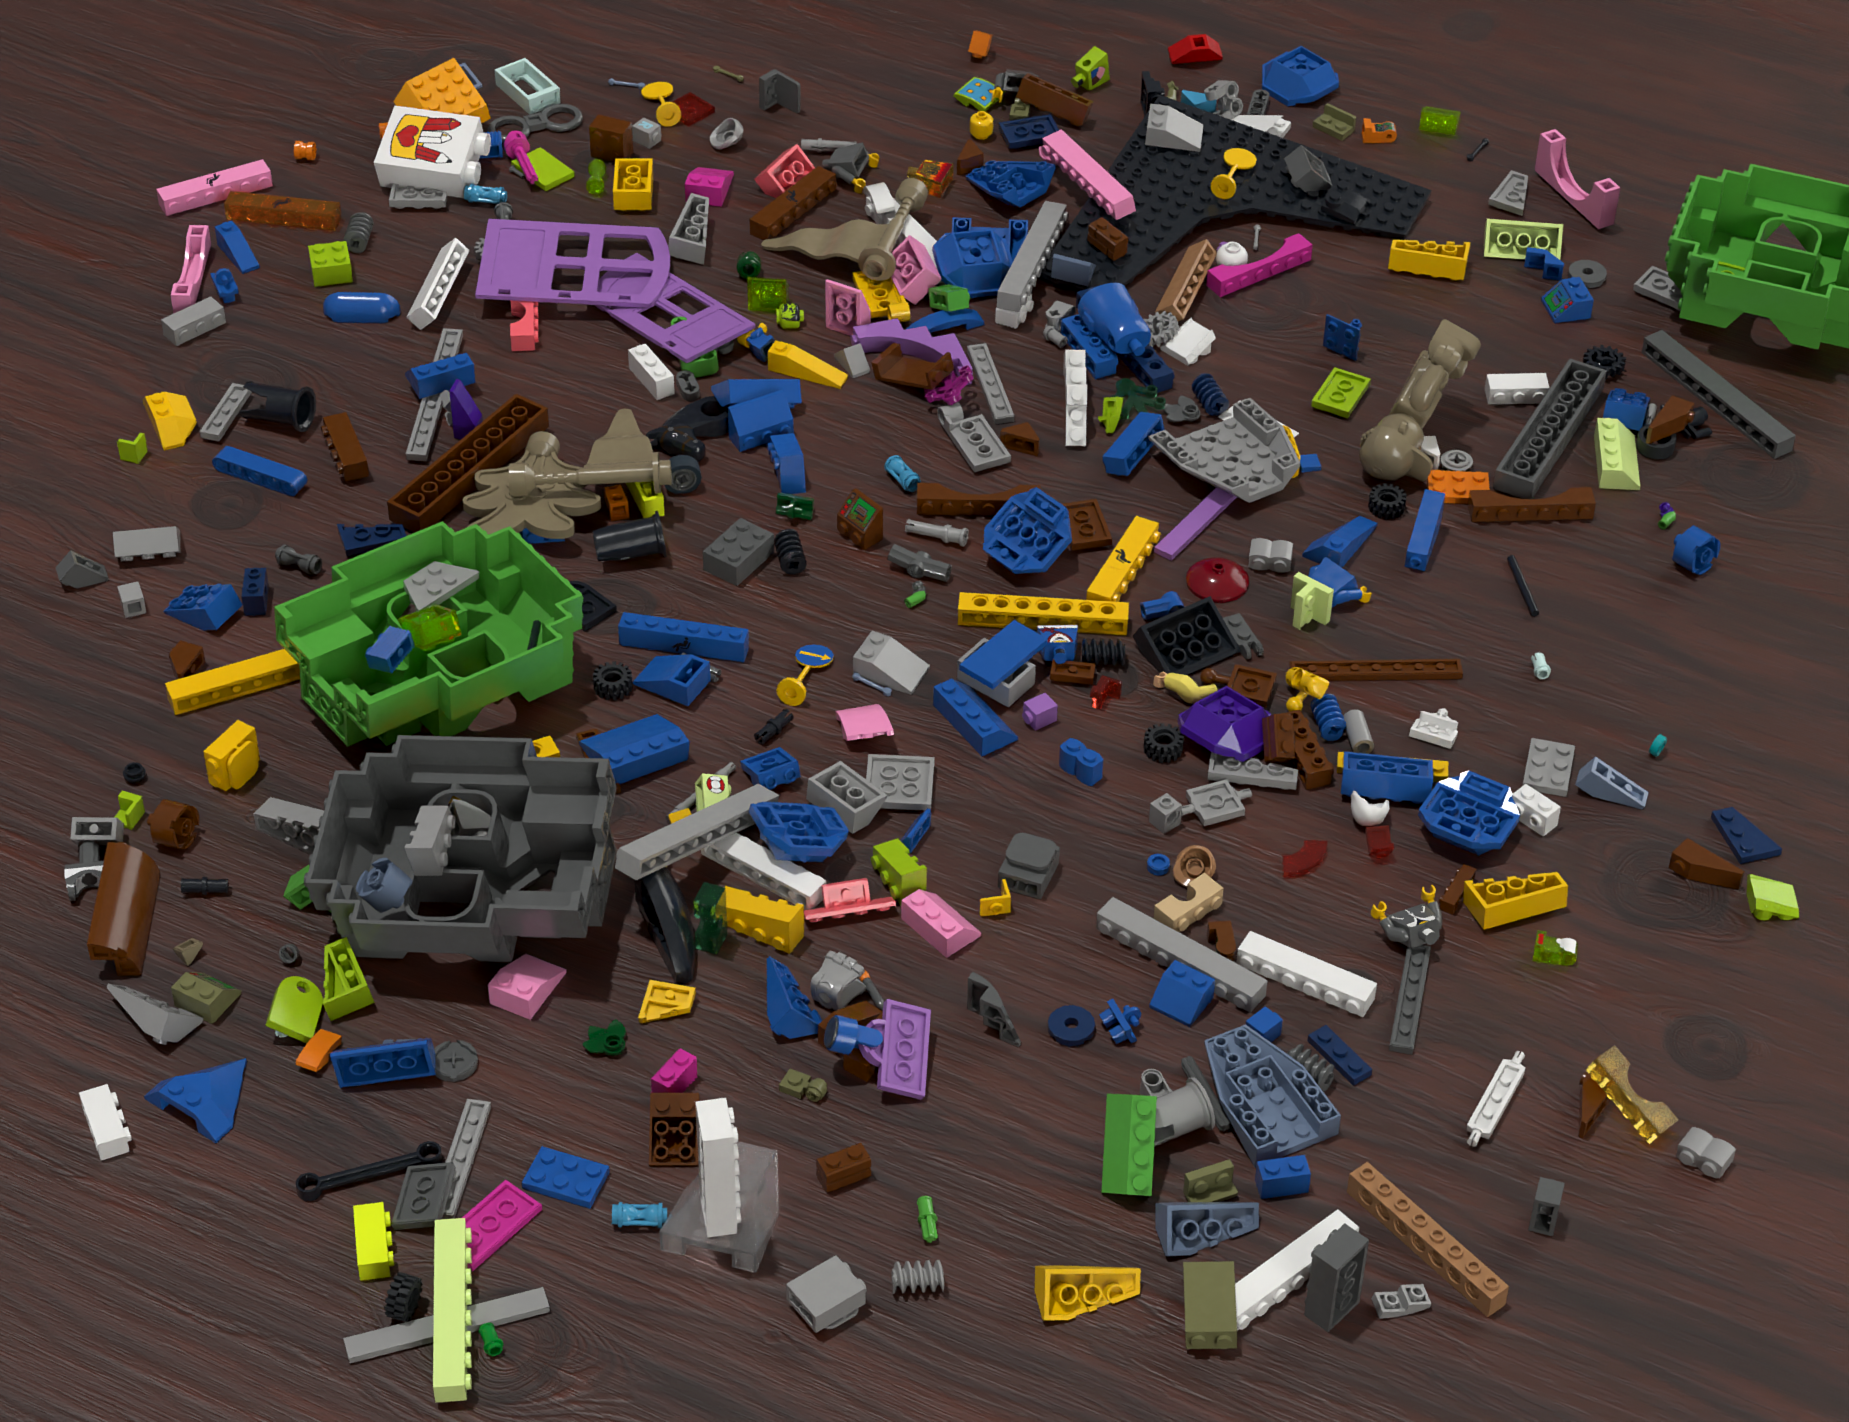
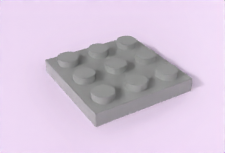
M868 754L866 780L887 795V799L881 808L931 809L935 757Z

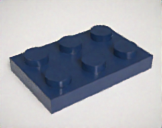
M1051 114L999 122V131L1009 149L1043 144L1042 138L1059 131Z

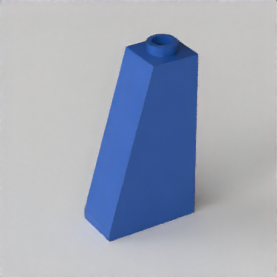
M1425 489L1408 545L1405 567L1422 571L1426 570L1441 526L1445 493Z

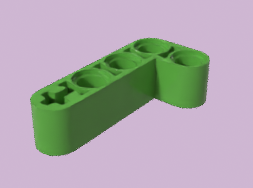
M676 317L672 319L671 326L682 320L686 321L687 318ZM715 350L689 363H685L678 358L681 371H690L694 374L695 378L712 375L719 370L717 352Z

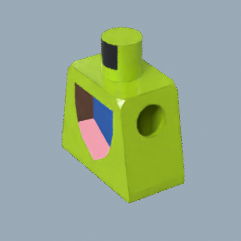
M1096 46L1088 51L1075 65L1076 76L1071 79L1072 85L1075 88L1082 86L1087 90H1092L1109 81L1108 54Z

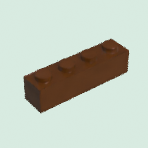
M1465 864L1462 865L1461 869L1458 868L1456 877L1451 879L1450 886L1446 887L1444 896H1441L1439 899L1441 911L1451 915L1454 914L1463 899L1464 881H1474L1476 875L1475 868Z

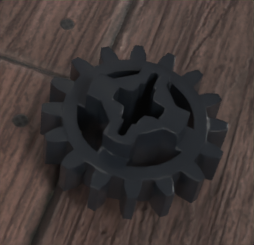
M1601 345L1600 348L1593 346V349L1588 348L1587 352H1584L1583 363L1607 370L1605 379L1608 376L1615 378L1616 374L1621 375V372L1625 369L1626 357H1623V352L1618 353L1617 348L1613 350L1611 346L1604 348Z

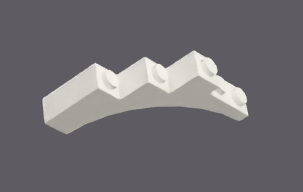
M1065 350L1063 375L1065 378L1066 446H1086L1087 385L1085 350Z

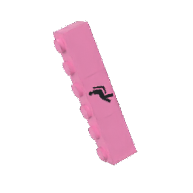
M262 159L156 190L159 205L165 215L169 216L272 187L273 184L271 171Z

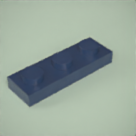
M1327 1025L1308 1035L1307 1041L1330 1064H1333L1334 1068L1353 1086L1372 1075V1068Z

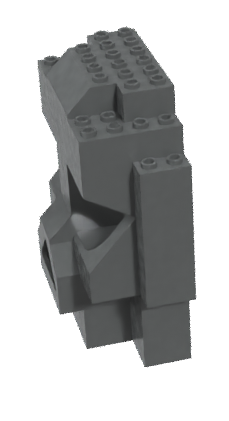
M398 735L396 744L392 746V753H366L365 760L361 763L360 771L335 770L333 779L329 781V795L324 800V814L319 819V833L314 838V852L309 856L310 867L308 873L304 875V885L308 888L310 900L313 901L316 910H331L332 920L337 925L338 934L341 935V938L347 937L355 957L403 959L407 952L466 954L479 961L512 962L517 936L533 938H586L588 926H602L617 854L609 825L617 788L609 759L537 757L532 738ZM452 796H455L491 816L487 836L451 835V847L447 848L448 863L443 868L442 876L414 875L404 848L406 844H411L413 838H410L409 835L411 831H416L417 829L415 820L421 806H448ZM381 858H387L412 879V884L403 896L405 900L399 908L395 909L393 907L388 911L380 913L358 895L356 885L365 870L369 872L374 868L371 865L373 862ZM548 873H555L551 891H523ZM420 902L470 903L468 908L455 916L425 917L417 915Z

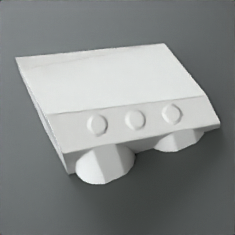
M1191 317L1177 330L1178 334L1172 335L1174 339H1168L1167 344H1163L1160 349L1188 366L1197 362L1199 355H1207L1211 352V343L1216 337L1213 330L1210 331L1193 321Z

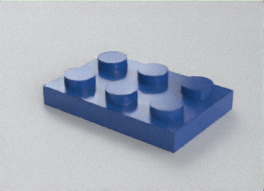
M541 1146L522 1181V1189L590 1209L610 1173V1167Z

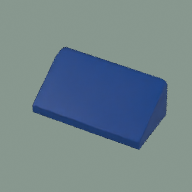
M927 808L917 817L900 840L909 849L910 853L931 826V809Z

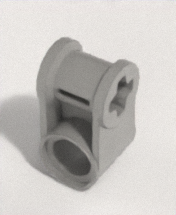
M1055 301L1046 311L1047 324L1045 328L1047 326H1054L1060 333L1061 319L1074 316L1076 307L1064 302Z
M1147 1069L1142 1073L1140 1095L1160 1097L1172 1092L1160 1071Z

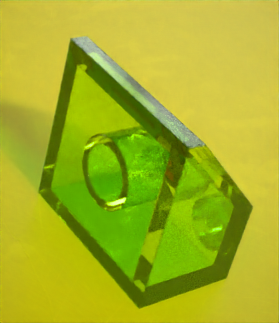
M747 278L748 310L776 312V309H779L781 304H788L789 283L786 279Z
M437 604L398 618L402 629L411 632L415 644L414 647L423 649V651L432 650L440 643L453 642L455 637L462 635L456 610Z

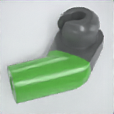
M916 581L912 584L914 589L913 595L904 600L908 608L917 605L926 598V587L923 586L922 581Z

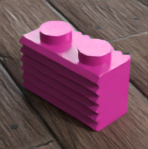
M681 1048L678 1049L650 1079L652 1084L651 1093H683L686 1087H689V1084H692V1081L698 1078L696 1056Z

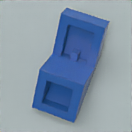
M1527 247L1524 267L1543 269L1542 278L1562 279L1564 263L1546 249Z

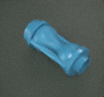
M470 184L465 186L464 199L471 203L474 201L499 204L507 201V191H504V187L493 188Z
M893 455L885 462V470L901 484L905 491L914 492L917 490V483H921L920 476L913 472L899 455Z
M623 1202L612 1204V1224L618 1225V1227H622V1225H641L662 1228V1223H667V1208H663V1203H659V1205L623 1204Z

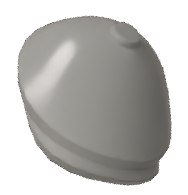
M725 119L710 136L712 147L723 149L736 144L742 138L743 126L736 119Z

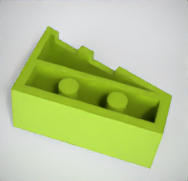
M897 838L873 846L871 863L875 870L878 869L883 884L888 885L892 898L897 900L901 906L902 899L918 889L926 891L927 867L925 865L919 866L916 863L918 858L916 856L910 857L908 855L910 853L909 849Z
M347 937L326 945L324 952L325 998H323V1005L330 1021H333L375 1002Z

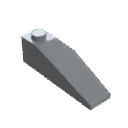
M109 983L107 985V989L144 1033L153 1036V1041L157 1043L167 1044V1041L177 1043L203 1021V1018L182 1008L178 1010L170 1007L169 1003L149 998V995L134 989Z

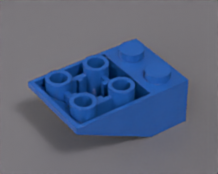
M1620 388L1611 390L1606 400L1603 418L1618 419L1626 428L1639 431L1644 424L1650 397H1646V394L1641 392L1629 394L1626 393L1627 390Z
M231 584L191 585L186 587L178 598L170 601L169 606L163 612L201 630H217L243 604Z
M692 654L655 656L636 677L633 685L689 706L711 681L710 662Z

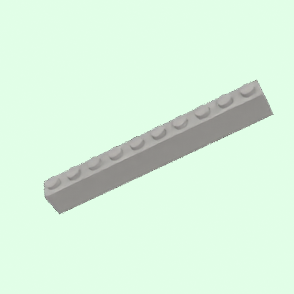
M1044 202L998 290L997 308L1020 312L1022 306L1026 305L1027 296H1030L1032 292V286L1035 287L1037 277H1040L1042 268H1045L1046 259H1049L1051 250H1054L1055 241L1059 240L1060 232H1063L1064 223L1068 222L1069 212H1066V204Z
M756 784L620 847L616 854L615 868L638 880L756 824L749 814L750 804L778 802L779 795L760 784Z

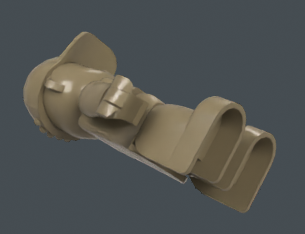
M1446 319L1441 321L1429 343L1428 351L1423 350L1419 355L1388 416L1384 417L1376 427L1364 433L1360 439L1361 449L1359 457L1362 468L1366 473L1384 481H1396L1405 475L1421 482L1428 478L1432 470V461L1426 454L1420 451L1424 440L1422 429L1441 399V392L1448 384L1449 378L1459 379L1462 377L1468 367V361L1476 357L1481 347V343L1476 336Z

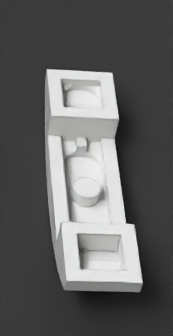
M884 182L863 188L866 197L869 196L873 201L874 210L877 214L896 210L889 189Z

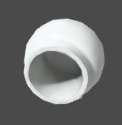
M1228 242L1222 245L1216 254L1218 266L1221 264L1225 266L1244 265L1248 261L1246 249L1237 242Z

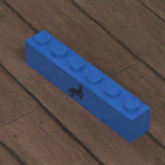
M623 612L618 625L619 645L681 654L686 653L745 662L749 649L748 629L627 612Z

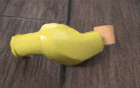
M1161 672L1159 676H1154L1153 685L1155 687H1166L1176 692L1185 702L1191 704L1217 691L1215 684L1198 687L1187 675Z

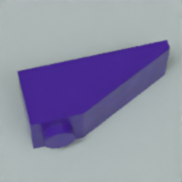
M456 379L449 393L454 438L462 439L483 422L482 413L461 380Z

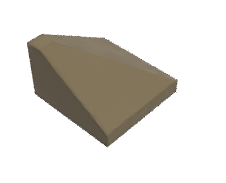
M191 938L174 947L173 950L184 964L188 966L200 951L203 943Z

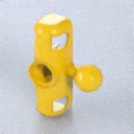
M1290 668L1286 672L1285 680L1288 685L1300 692L1296 697H1291L1287 700V710L1289 712L1302 710L1303 701L1307 695L1321 699L1329 686V681L1302 668Z

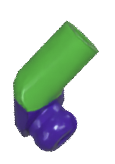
M1664 502L1659 506L1662 519L1658 522V526L1662 530H1665L1676 518V514L1668 502Z

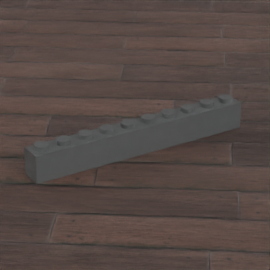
M1660 330L1644 337L1642 354L1772 458L1776 459L1793 450L1795 434L1666 332Z

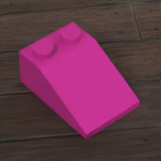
M697 167L688 174L686 179L685 202H687L690 194L693 193L708 197L709 205L722 207L734 176V171Z

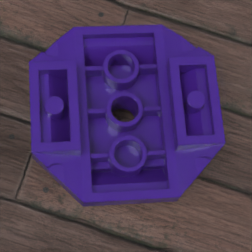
M1225 686L1194 703L1188 710L1178 714L1177 722L1182 734L1211 752L1222 756L1234 757L1235 760L1244 762L1264 750L1262 718L1269 717L1271 713L1230 687Z

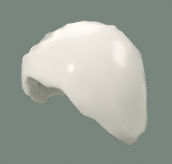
M1353 791L1351 794V811L1356 822L1361 826L1367 827L1383 822L1390 809L1389 801L1385 800L1384 803L1369 804L1356 791Z

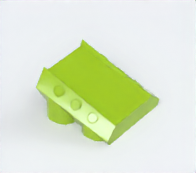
M1753 874L1747 875V899L1750 911L1757 919L1769 920L1772 915L1778 916L1782 920L1799 918V908L1793 885Z

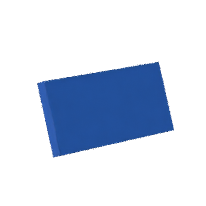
M1013 620L959 664V670L989 688L994 689L1048 644V639Z

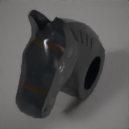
M715 396L704 397L686 405L669 417L661 427L651 430L646 434L649 439H654L650 442L652 450L664 449L673 456L688 455L697 462L701 461L705 456V444L696 437H715L729 432L728 407H722Z

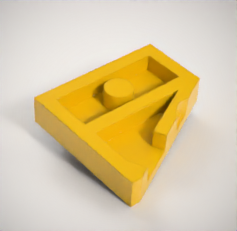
M650 980L639 1013V1023L690 1013L696 989L694 987Z

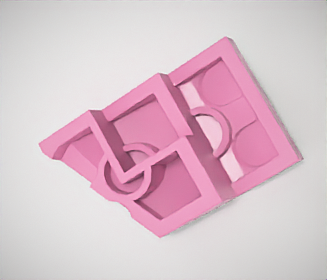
M879 704L835 711L837 720L841 721L843 739L847 741L873 738L887 734V736L894 735L889 718Z

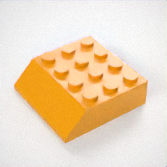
M455 58L406 81L393 101L395 106L480 117L481 123L491 119L487 104Z

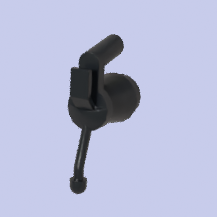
M1701 406L1693 408L1695 417L1692 423H1688L1684 430H1681V433L1686 439H1689L1690 436L1693 439L1711 435L1712 430L1709 427L1696 431L1694 427L1703 425L1708 420V414Z

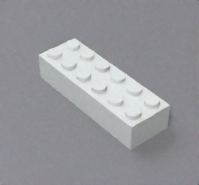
M726 1098L697 1101L695 1103L700 1200L707 1238L737 1234V1223H741L740 1208L736 1207H741L739 1192H736L740 1191L739 1177L736 1176L740 1173L738 1160H735L739 1159L737 1128L731 1124L734 1123L733 1108H728Z

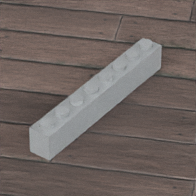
M1114 897L1097 912L1096 929L1100 930L1103 934L1111 936L1120 943L1133 948L1140 954L1155 960L1167 968L1174 960H1177L1214 978V993L1232 1002L1239 1008H1243L1251 1013L1266 996L1268 980Z

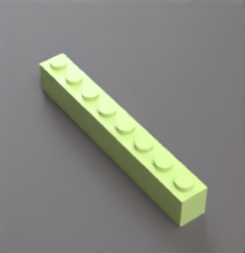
M465 1218L435 1220L433 1391L435 1403L467 1400V1390L472 1389L471 1374H467V1368H472L471 1352H467V1347L472 1346L471 1331H467V1326L472 1325L471 1310H467V1305L472 1304L471 1289H467V1284H472L471 1268L467 1269V1263H472L471 1248H467V1243H472L471 1228H466Z

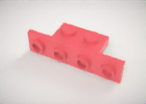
M867 878L821 885L824 907L804 910V918L809 920V922H818L823 920L822 917L827 916L842 918L845 917L846 913L852 912L855 915H862L868 913L867 910L871 909L886 911L890 909V906H896V901L892 897L870 900Z

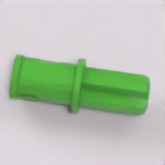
M922 1196L917 1199L919 1210L918 1223L921 1225L923 1239L927 1243H931L938 1238L936 1229L937 1215L933 1210L932 1198L930 1196Z

